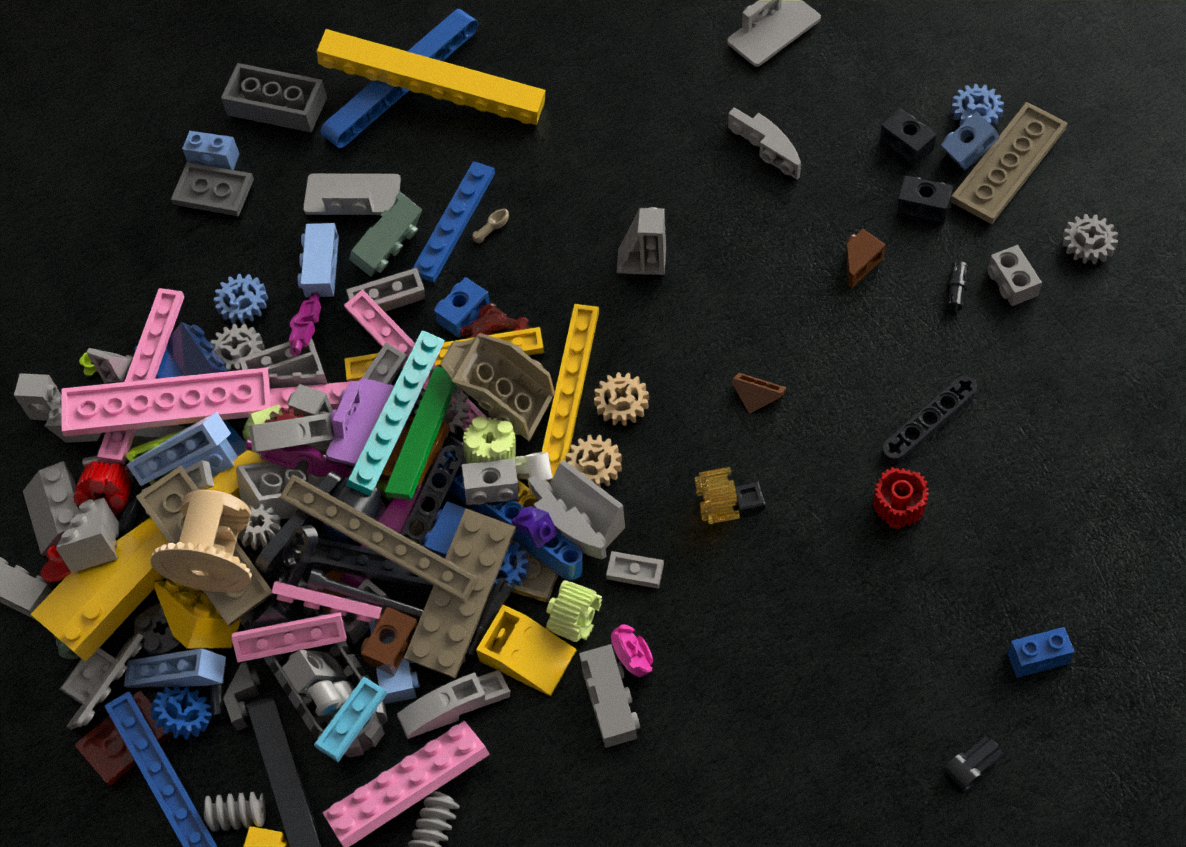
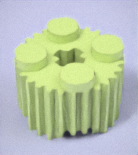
M482 416L474 418L472 425L466 428L463 437L464 459H466V463L513 458L515 461L516 441L512 424L501 419L497 421V418L493 420L491 418L487 420Z
M564 580L560 586L558 598H552L548 604L547 613L551 615L546 629L574 642L581 638L586 640L590 632H592L594 625L591 622L595 610L599 611L602 596L597 595L591 589Z

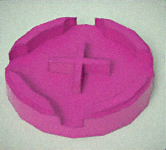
M621 625L614 629L611 634L615 653L626 669L633 675L638 677L644 676L652 671L650 665L653 664V657L650 649L640 635L636 637L632 633L635 631L632 627Z

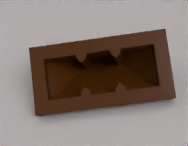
M738 373L732 380V384L749 414L779 399L786 391V387L742 373Z

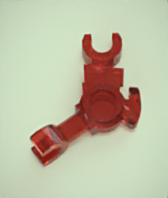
M489 303L479 309L480 318L475 320L473 325H466L460 331L463 337L473 334L469 338H475L479 333L488 335L493 330L497 331L504 327L514 329L515 331L530 329L531 327L527 325L528 319L518 317L517 319L508 318L506 314L496 308L495 304Z

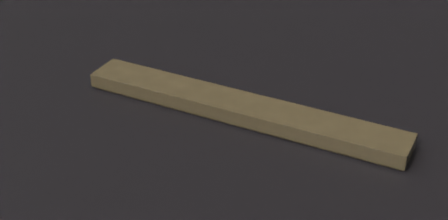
M292 475L279 497L464 602L467 601L479 580L473 574L295 475Z

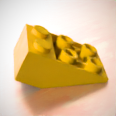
M169 579L166 582H154L153 586L172 635L186 648L232 647V633L237 632L241 618L229 626L203 590L190 588Z
M502 605L476 651L481 663L500 670V672L551 696L574 656L576 649L528 616Z

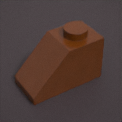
M862 229L857 235L853 234L846 242L847 279L850 288H853L884 259L886 245L865 229Z

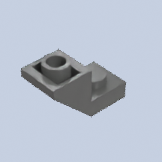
M246 662L240 664L223 698L231 722L237 731L248 727L245 717L249 716L244 701L260 695L257 685L261 684L256 669L250 670Z

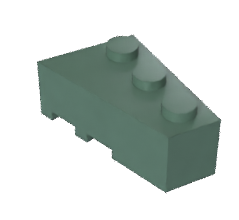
M401 192L396 195V200L388 211L386 209L381 214L382 218L373 228L370 227L351 251L349 260L370 277L376 271L381 273L387 266V259L391 254L395 257L403 247L401 243L406 238L410 240L418 230L416 225L422 209Z

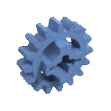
M974 84L973 89L968 85L965 86L964 91L958 90L957 96L953 97L951 113H954V120L960 119L959 125L961 126L966 117L973 115L977 111L990 125H997L998 119L1002 117L1004 102H1000L1001 95H994L995 89L988 91L987 85L979 88L977 84Z
M238 274L236 280L228 277L229 283H220L222 290L217 289L215 291L217 297L214 298L218 313L222 315L224 320L230 318L231 323L234 324L237 319H240L241 324H244L246 318H249L252 322L254 321L253 315H262L260 308L264 309L267 307L265 301L268 300L264 285L260 284L258 278L252 280L251 275L248 274L245 279H242L241 274Z

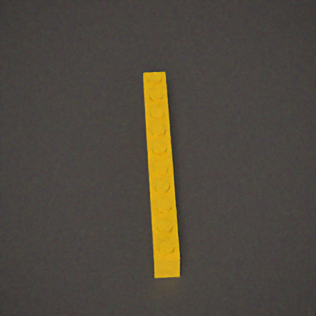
M328 29L325 30L317 49L318 64L326 68L342 70L347 74H356L372 81L385 82L393 87L399 86L409 89L414 93H424L436 99L452 101L458 105H467L479 111L492 112L504 118L510 117L525 124L537 125L545 103V90Z

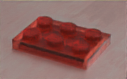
M138 691L132 697L160 744L173 732L170 731L164 734L165 728L163 726L156 728L157 720L151 719L153 711L150 709L152 703L141 691ZM110 716L75 744L76 748L109 786L137 764Z

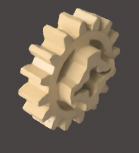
M618 372L614 379L608 375L607 383L599 382L600 389H595L594 403L597 406L598 415L603 414L604 421L612 418L613 425H616L619 420L625 426L628 419L635 423L636 415L644 416V409H648L647 400H649V393L646 391V384H640L638 376L632 380L630 379V373H627L625 377H621L620 372ZM635 393H636L637 396H638V401H635V397H634V394H635ZM606 396L608 397L609 401L608 405L605 402Z
M588 435V441L586 442L581 438L578 439V447L575 445L570 446L572 453H567V463L597 486L601 487L600 484L603 482L609 486V479L616 480L618 478L616 471H621L622 469L620 463L622 462V457L618 453V446H611V439L603 442L601 435H598L596 440H593L591 435ZM611 460L610 466L606 470L605 467L609 465V461Z

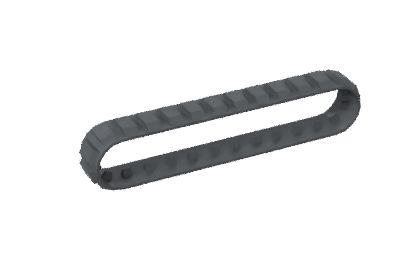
M301 577L297 587L306 589L307 583ZM321 605L319 610L306 606L302 609L306 616L314 615L317 617L327 615ZM255 611L247 613L241 618L240 623L245 630H251L249 627ZM345 641L333 643L334 645L329 651L333 657L341 655L347 664V667L343 670L346 677L355 676L358 682L363 677L371 681L355 655L351 653ZM283 654L263 657L300 717H302L313 737L318 740L324 731L321 727L326 721L322 716H312L307 708L312 699H308L307 694L300 696L280 666L285 660ZM383 701L370 717L368 724L359 732L344 753L347 758L363 755L372 746L375 747L383 737V724L388 722Z

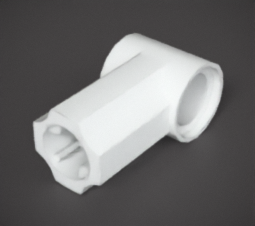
M548 452L517 456L515 458L517 479H529L535 474L542 481L552 478Z

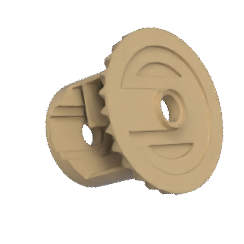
M196 490L186 494L180 509L185 517L180 540L177 544H163L156 548L150 560L152 567L165 578L198 590L234 592L245 589L250 584L252 574L250 569L246 568V564L240 563L239 558L234 557L233 553L239 531L248 526L251 510L239 498L220 491Z

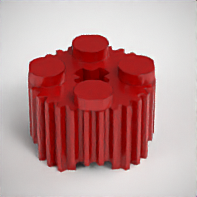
M92 461L91 464L88 463L75 488L74 502L80 506L87 500L92 499L95 501L104 498L113 514L117 516V513L120 514L124 510L132 491V481L128 477L129 470H125V466H120L121 463H112L111 465L108 462L106 464L103 462L99 464V462Z
M891 467V470L887 469L886 473H882L881 479H878L874 492L873 507H875V512H878L877 516H881L882 521L886 520V523L891 528L899 529L902 526L905 527V524L910 526L911 522L915 524L916 520L919 521L920 517L923 516L929 493L928 488H926L927 481H924V476H920V472L911 473L909 469L905 471L904 468L899 471L898 468L894 469Z

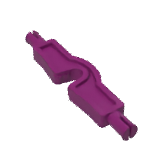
M313 292L310 294L309 300L302 302L299 313L290 321L292 330L289 337L290 354L296 357V354L299 356L301 349L309 345L310 339L315 332L314 323L319 321L321 310L320 295L314 292V295Z
M248 439L245 450L252 451L251 440ZM307 445L256 452L261 454L260 459L289 469H294L300 460H307V471L315 476L326 477L331 471H334L344 478L350 477L353 468L347 467V464L331 461L319 450Z

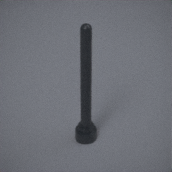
M314 568L306 589L313 591H323L326 589L385 609L389 607L416 619H420L424 609L327 579L328 576L324 575L323 571Z

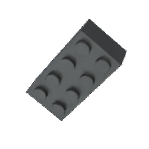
M237 63L221 97L228 116L312 132L327 99L323 81L320 79Z

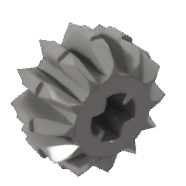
M260 504L258 509H254L251 505L249 506L251 510L250 521L245 529L239 531L237 537L241 540L244 547L251 545L254 551L258 548V545H262L265 548L267 543L281 529L279 526L281 523L279 516L275 515L272 507L265 510L262 504Z

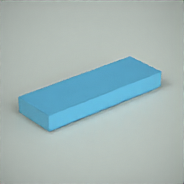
M363 677L315 742V748L339 762L383 701L387 691Z

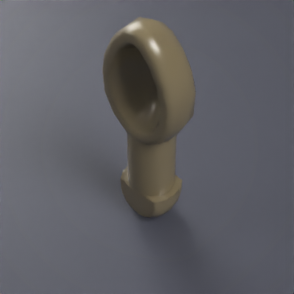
M507 209L493 212L489 216L487 224L479 231L473 233V241L481 243L493 230L503 227L509 218Z

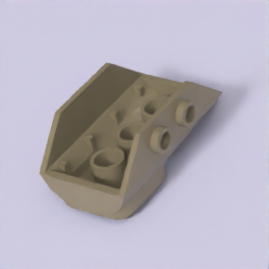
M479 333L470 340L454 341L440 363L451 377L452 382L478 401L480 407L487 410L492 419L497 418V421L500 419L502 421H509L513 426L515 435H521L528 441H530L555 394L550 373L543 368L541 363L532 360L524 353L521 347Z

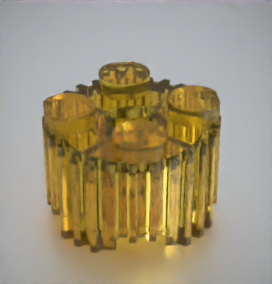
M730 467L700 472L699 476L695 477L697 496L703 495L704 501L700 502L702 521H708V524L740 519L739 510H733V506L737 503V495L734 481H728L727 476L731 475Z

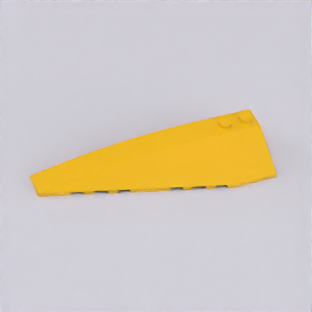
M247 450L234 459V466L212 477L214 487L207 490L220 491L239 498L237 466L267 461L260 459L256 452ZM151 517L116 541L117 548H115V552L117 553V559L67 575L30 614L85 662L154 589V582H161L164 578L152 567L150 560L156 548L163 544L168 545L169 542Z

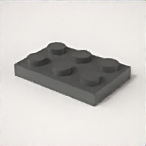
M187 162L171 201L173 205L239 216L254 178L252 173Z

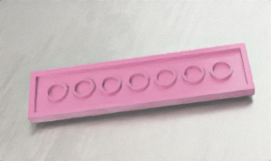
M268 368L63 388L62 433L65 437L197 423L215 412L219 414L222 420L249 417L252 413L271 407Z

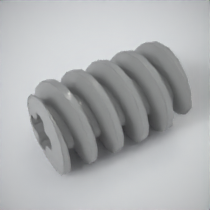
M433 791L430 793V797L426 798L423 802L426 807L420 810V816L423 819L416 821L418 829L412 832V837L415 840L408 843L409 847H442L438 844L439 841H448L449 839L442 831L452 830V826L446 823V820L456 819V816L450 812V809H459L460 806L451 797L441 792Z
M250 792L249 800H245L243 793H239L238 801H234L232 794H228L226 802H223L221 795H217L216 802L213 804L210 796H206L204 803L206 826L210 827L213 832L218 831L220 826L224 831L229 830L231 825L235 830L240 829L242 824L245 828L252 827L253 823L257 827H263L266 819L263 793H261L260 799H257L255 793Z

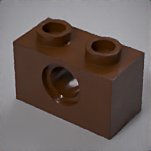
M387 607L384 613L380 614L379 619H376L373 633L364 640L361 646V654L365 663L394 676L404 659L418 625L416 619ZM386 637H394L392 642L388 644L382 643Z

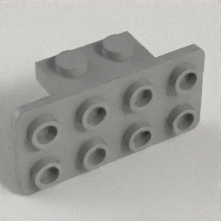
M759 0L744 10L742 28L728 38V45L752 65L758 67L820 21L821 15L802 0Z
M310 174L307 181L304 212L307 215H381L385 209L388 211L395 203V197L400 191V176L398 174Z
M137 633L135 636L130 637L115 658L101 648H98L86 662L82 659L79 661L60 688V690L82 704L68 723V728L71 730L77 727L81 728L89 723L95 714L92 710L95 704L102 703L110 693L109 684L122 676L127 669V666L124 665L126 660H129L131 656L134 658L143 646L140 643L143 635Z

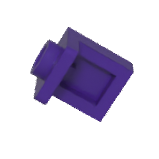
M533 506L522 509L519 515L511 520L516 530L530 535L534 546L537 548L542 547L557 535V530L549 512Z

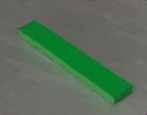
M442 367L434 368L385 489L387 497L412 500L456 388V384L452 382L451 377Z

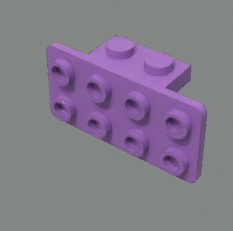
M362 378L358 382L350 381L347 389L342 390L339 398L340 405L337 410H333L330 418L334 437L327 450V458L329 460L351 466L356 465L394 388L393 385Z

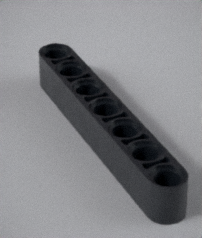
M274 694L248 703L247 708L290 847H323Z

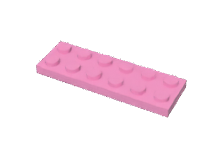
M463 721L453 726L442 736L428 742L425 747L414 754L405 757L388 771L382 772L368 784L359 787L354 793L340 802L334 803L323 814L342 846L350 847L490 754L468 724Z

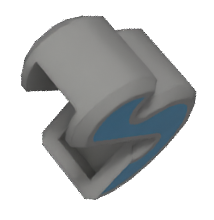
M324 680L311 686L307 692V697L314 700L317 706L316 714L323 716L327 725H329L353 692L354 687L348 681H338L332 684L331 681Z

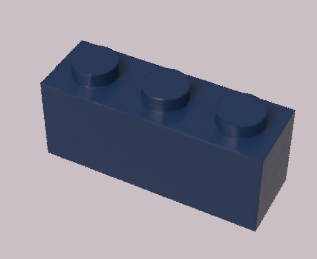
M181 322L170 336L166 348L183 374L190 376L228 372L224 366L225 362L223 359L216 355L214 346L204 337V331L196 325L190 326Z

